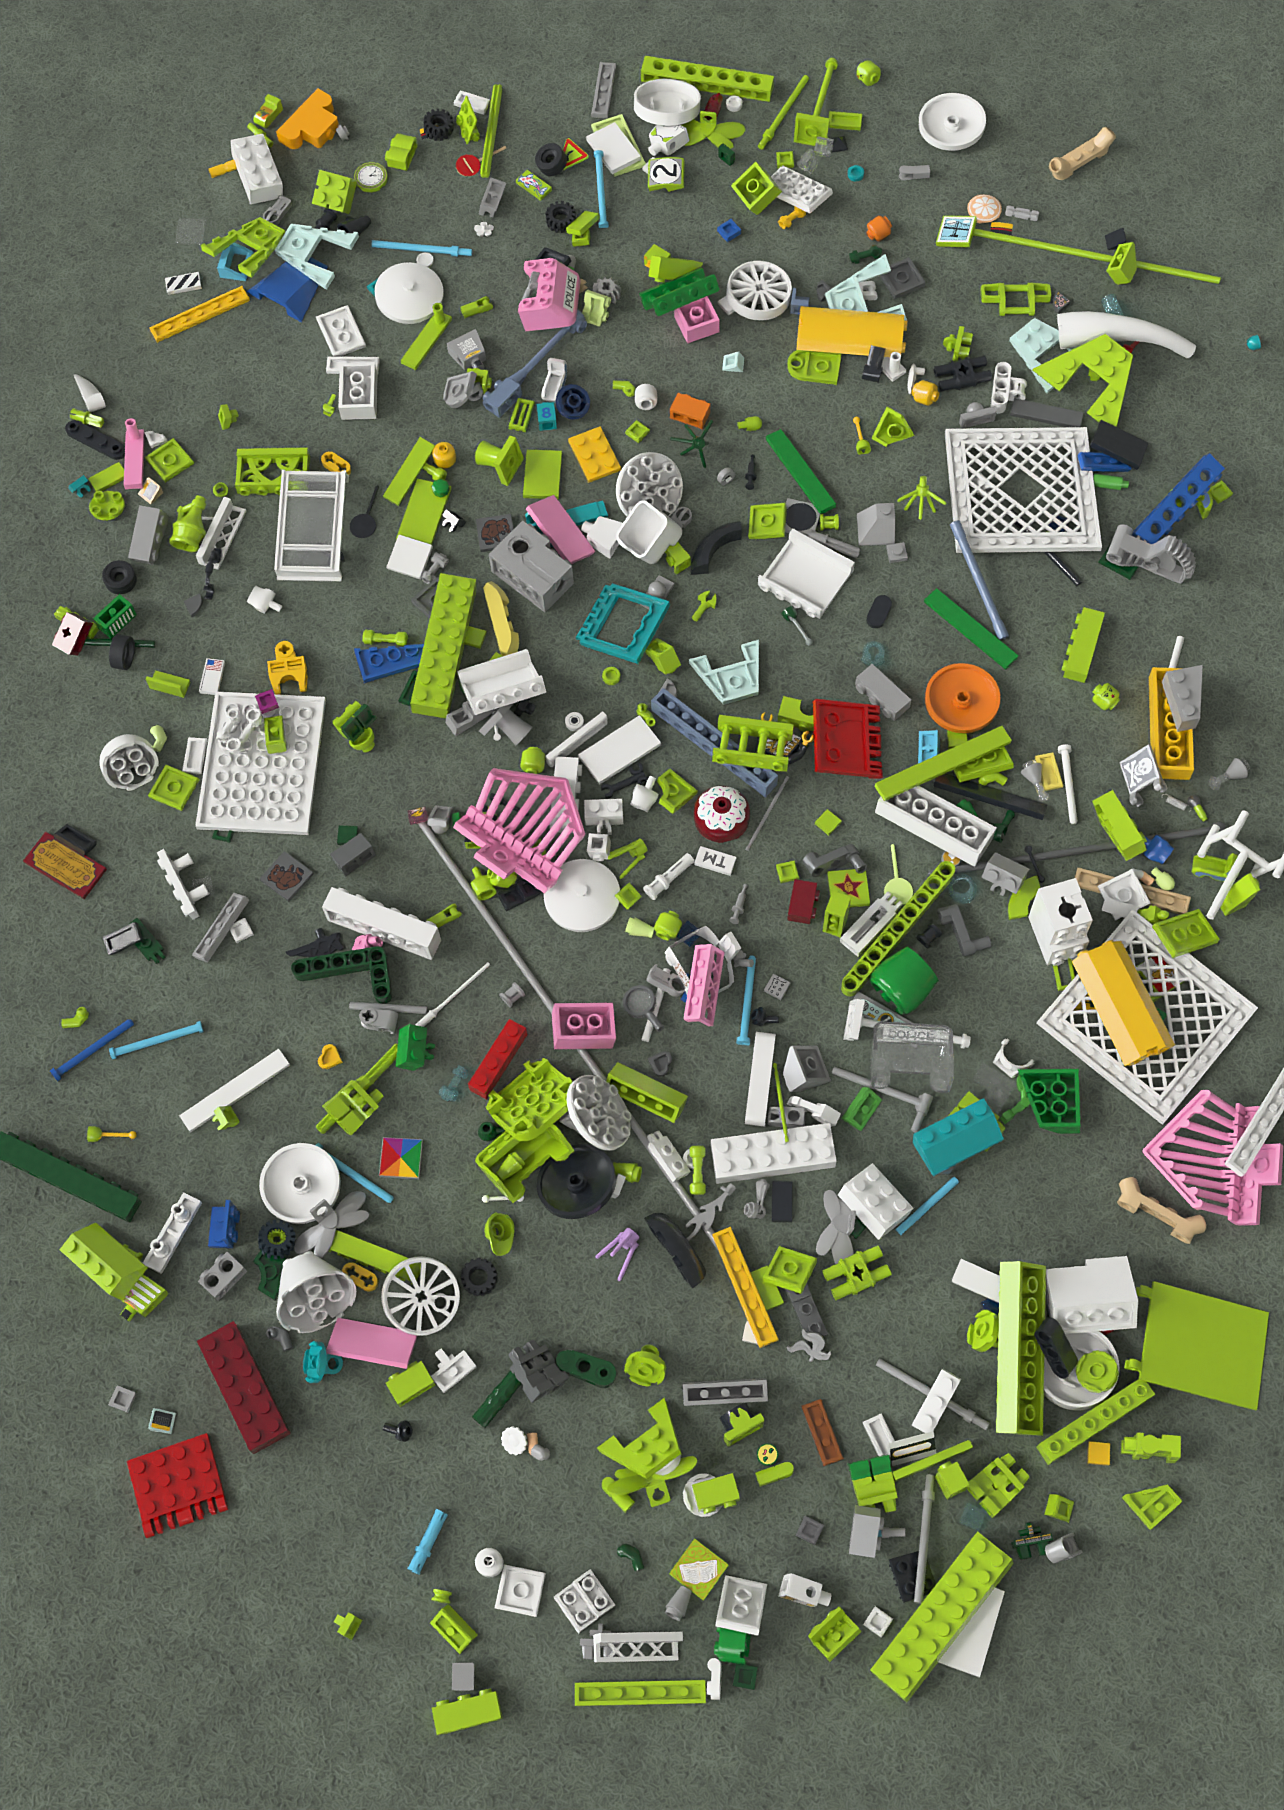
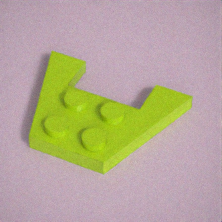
M665 1398L648 1409L650 1415L657 1422L656 1425L625 1448L613 1435L597 1447L599 1452L646 1479L682 1454Z

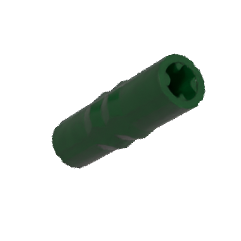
M510 1370L472 1416L483 1428L488 1426L522 1384L516 1378L515 1373H512Z

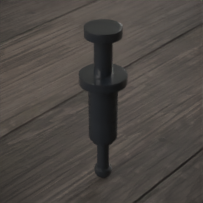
M754 454L751 455L748 473L745 474V479L748 480L745 487L748 490L754 489L753 481L757 478Z

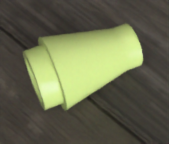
M630 917L625 932L633 936L652 938L654 927L636 917Z

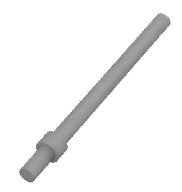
M878 1360L876 1366L928 1396L931 1390L930 1387L886 1361ZM952 1400L949 1401L947 1408L961 1415L963 1420L968 1423L972 1422L984 1430L987 1429L990 1423L975 1415L976 1412L969 1408L967 1410Z
M931 1474L926 1475L925 1490L922 1491V1501L924 1503L914 1603L922 1604L931 1509L932 1502L935 1500V1492H933L935 1476Z

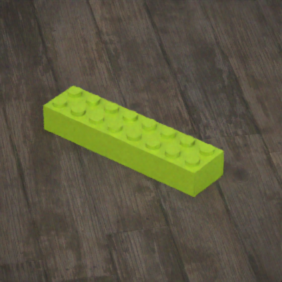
M440 573L410 703L412 713L446 719L447 714L450 712L458 677L457 671L460 668L477 591L476 579Z
M1021 1261L1000 1262L996 1433L1043 1436L1044 1354L1034 1334L1045 1319L1046 1266Z
M977 1531L870 1669L871 1672L907 1703L1012 1567V1558Z

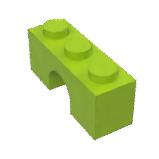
M783 696L777 722L794 724V727L803 732L814 731L813 715L808 716L801 712V700Z

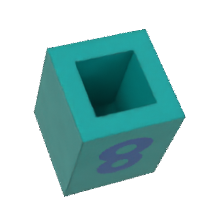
M554 402L537 404L539 430L557 429Z

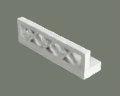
M223 498L196 554L198 563L206 566L211 556V551L216 548V543L224 539L226 544L221 548V561L214 564L213 567L219 570L246 513V509L233 506L230 498ZM232 510L240 512L238 518L230 519ZM232 525V532L224 535L223 528Z
M683 1632L593 1635L594 1662L678 1660V1642L683 1641ZM644 1643H648L654 1649L649 1656H644L639 1650ZM664 1643H672V1656H665L659 1650ZM600 1644H607L613 1650L608 1657H600ZM623 1644H628L633 1649L628 1657H624L619 1651Z

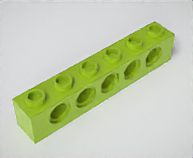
M1138 1379L1039 1443L1036 1448L1046 1463L1050 1465L1151 1399L1155 1393L1147 1382Z

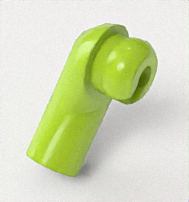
M640 703L637 706V715H640L648 726H654L656 722L652 713L647 710L648 706Z
M79 1007L74 1018L62 1019V1028L80 1027L88 1019L89 1012L87 1009Z

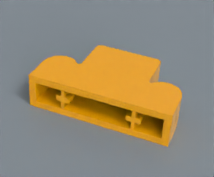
M318 88L276 131L278 141L290 149H298L302 146L303 140L317 148H321L328 140H331L335 135L336 128L339 127L337 116L333 114L334 107L331 96Z

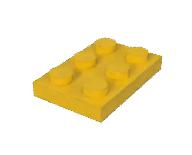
M601 426L568 438V442L588 483L621 471V466Z

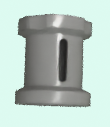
M514 982L511 988L505 993H500L499 996L511 1008L517 999L525 996V993Z

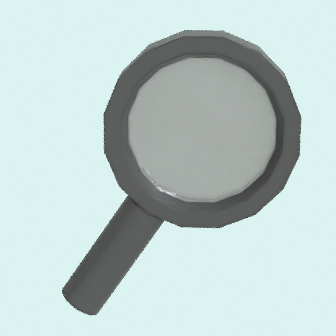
M643 985L630 988L623 998L625 1011L631 1017L637 1019L647 1017L658 1032L662 1031L664 1026L653 1013L656 1007V997L653 991Z

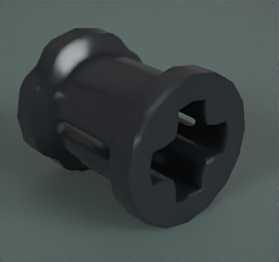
M929 923L927 925L928 928L916 937L927 949L937 937L940 938L942 936L939 928L933 923Z

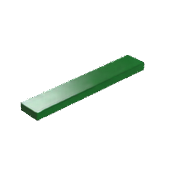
M780 429L767 435L766 441L819 514L836 508L834 500L784 432Z
M937 588L924 599L925 604L1005 670L1018 659V655Z

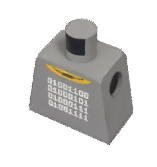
M476 329L447 343L448 353L464 370L471 367L484 369L482 362L486 360V355Z

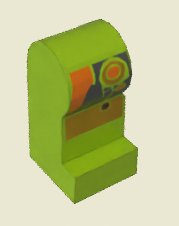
M267 94L265 103L254 115V123L267 129L283 110L281 100Z

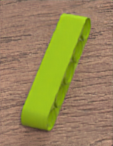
M338 1230L335 1232L332 1246L329 1249V1252H337V1255L346 1259L352 1258L359 1264L367 1267L370 1265L375 1267L374 1270L385 1274L387 1272L390 1273L400 1262L409 1259ZM419 1262L409 1265L416 1281L421 1271V1263ZM405 1267L395 1275L402 1281H411Z

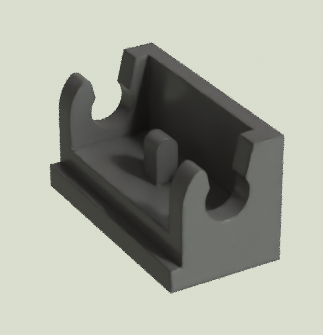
M359 833L332 852L330 856L346 877L376 856L372 845Z

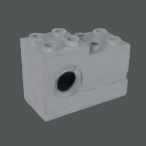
M524 521L489 553L491 572L544 612L574 584L572 564L566 559L563 560L555 550L550 548V540L545 534L541 535L533 525L527 524Z

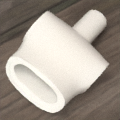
M258 586L254 587L247 600L256 610L264 614L269 607L278 612L283 607L273 601L275 593L272 590L263 589Z
M649 776L645 786L640 784L635 786L630 805L647 813L649 812L659 795L652 790L656 778Z

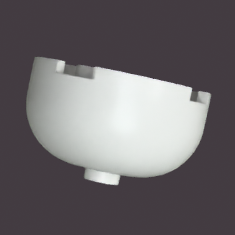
M132 734L115 737L105 745L100 755L101 772L107 783L115 789L117 787L132 791L150 782L154 778L153 774L157 766H159L157 754L151 744L146 739ZM133 767L138 775H146L145 779L138 784H129L134 779L131 771Z

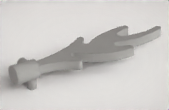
M730 1183L727 1188L722 1186L720 1189L724 1193L713 1202L701 1206L700 1210H706V1212L698 1214L686 1224V1228L696 1224L692 1234L687 1237L688 1241L699 1232L703 1223H706V1232L711 1228L715 1218V1207L718 1206L719 1211H722L726 1197L730 1196L736 1189L734 1185Z

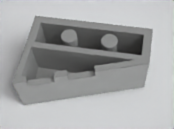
M139 505L128 555L129 559L135 562L154 565V562L158 559V551L170 519L166 513L157 508Z
M1202 665L1167 671L1162 680V685L1177 732L1194 729L1200 720Z

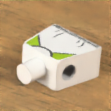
M656 125L649 134L651 146L648 150L653 156L659 152L671 155L689 142L687 129L681 125Z

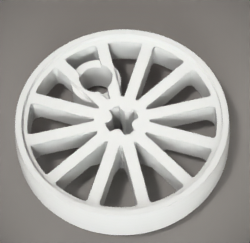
M750 261L738 266L731 273L726 289L727 300L733 310L741 316L752 320H769L781 315L788 308L792 295L791 281L786 272L777 265L766 261ZM751 272L752 278H750L746 273ZM757 272H763V273L760 275V281H759ZM737 297H743L739 301L736 299ZM749 301L753 302L751 308H748L744 305L747 304ZM767 302H769L774 308L769 309ZM761 304L763 310H756V305Z
M412 1257L397 1264L387 1275L382 1288V1306L387 1318L399 1330L417 1336L433 1334L443 1329L455 1316L460 1301L459 1285L452 1271L442 1262L430 1257ZM421 1262L419 1286L409 1267L410 1264ZM426 1263L438 1266L424 1285ZM405 1267L414 1288L395 1276L397 1272ZM441 1270H444L449 1275L450 1279L430 1288ZM394 1280L411 1293L388 1292L391 1281ZM453 1283L454 1296L445 1295L444 1293L432 1294ZM423 1290L426 1298L418 1301L415 1295ZM387 1297L410 1298L389 1309ZM438 1297H444L446 1300L445 1306L442 1308L435 1306L434 1302ZM450 1300H454L451 1312L446 1311L450 1305ZM412 1304L402 1321L398 1323L392 1313ZM428 1304L435 1311L447 1316L439 1325H437ZM423 1307L432 1323L433 1328L421 1330ZM417 1308L416 1330L404 1327Z

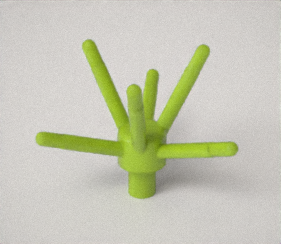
M920 476V483L916 486V490L897 500L901 502L912 496L904 508L907 511L916 497L919 496L920 520L923 515L924 497L927 498L934 513L936 509L931 497L943 505L947 504L946 501L929 491L926 476Z

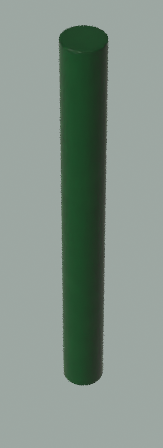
M86 638L84 645L110 646L113 639ZM134 640L135 647L155 648V640Z

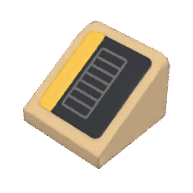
M148 477L138 495L152 504L163 494L160 485Z

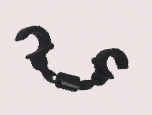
M214 548V551H211L210 560L206 565V585L203 589L206 590V595L204 599L212 600L214 585L210 584V575L213 572V563L221 561V548Z

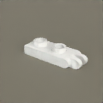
M660 1131L647 1136L650 1142L649 1148L672 1182L687 1176L691 1172L667 1136H662Z

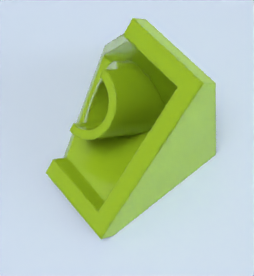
M886 407L871 439L887 447L888 444L915 435L902 414L890 407Z

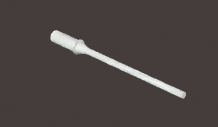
M487 962L442 1004L433 1010H429V1013L415 1025L425 1027L433 1018H436L439 1010L478 977L490 964Z

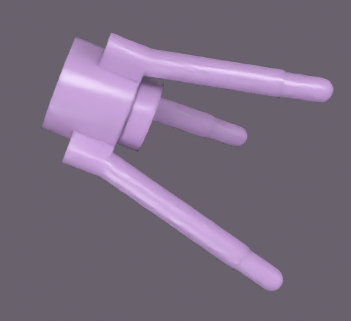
M626 1228L624 1232H620L612 1242L595 1256L598 1259L617 1242L619 1244L611 1252V1256H614L621 1247L625 1249L631 1248L620 1271L618 1281L622 1280L632 1255L639 1245L637 1243L639 1236L630 1228Z

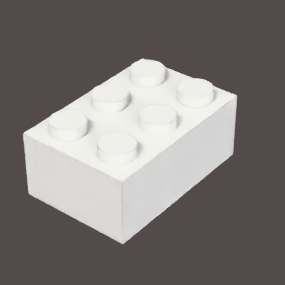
M375 362L340 363L339 412L342 420L376 419L378 374Z
M873 1163L844 1184L838 1194L852 1211H856V1216L878 1240L904 1221L913 1210L909 1202Z

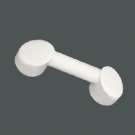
M252 708L246 713L249 724L239 739L231 738L227 741L226 748L230 753H241L244 750V743L254 728L262 723V714L258 709Z

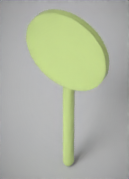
M891 844L895 878L886 884L884 895L889 891L891 896L887 899L888 901L895 896L897 900L894 905L899 901L904 905L913 896V888L907 880L898 877L895 845Z

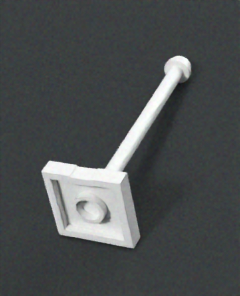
M855 999L850 1001L843 1040H858L859 1031L862 1026L882 1030L883 1028L924 1029L866 1019L862 1016L865 1000ZM940 1033V1041L961 1044L960 1048L963 1049L965 1047L968 1048L970 1045L971 1037L967 1036V1034H963L961 1037Z

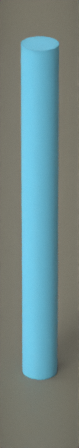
M952 1177L895 1230L902 1235L959 1183L958 1179Z

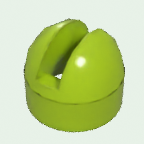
M219 482L214 485L213 493L217 497H224L228 493V487L225 483ZM222 487V488H223V491H221L220 493H217L216 490H218V489H220V488Z

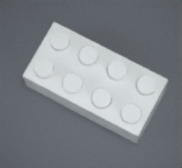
M258 134L231 140L232 157L235 160L250 204L274 200L279 195L283 196V184L264 135Z

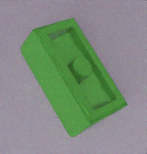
M862 1087L841 1119L862 1131L882 1099L869 1087Z

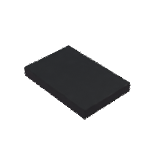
M1100 420L1090 444V447L1136 470L1139 469L1148 446V442L1103 420Z

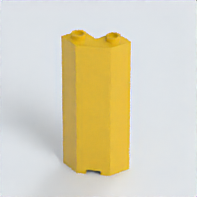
M1109 940L1103 943L1102 946L1090 951L1084 950L1077 954L1078 957L1072 963L1125 1066L1135 1065L1149 1056L1159 1055L1175 1046L1122 941Z

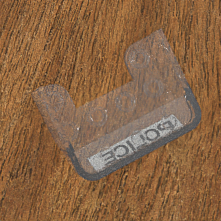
M878 1022L875 1024L870 1059V1088L884 1089L888 1087L891 1079L890 1072L930 1075V1087L934 1091L950 1093L954 1079L952 1030L948 1026L900 1022Z

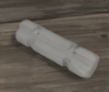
M1008 205L1005 215L1011 217L1015 215L1014 217L1027 220L1031 218L1030 220L1037 221L1039 211H1030V209L1020 207L1014 208V206Z

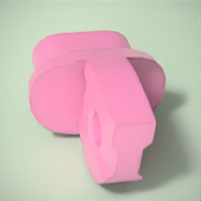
M371 934L361 935L355 939L352 950L375 946L382 947L383 941L378 936Z

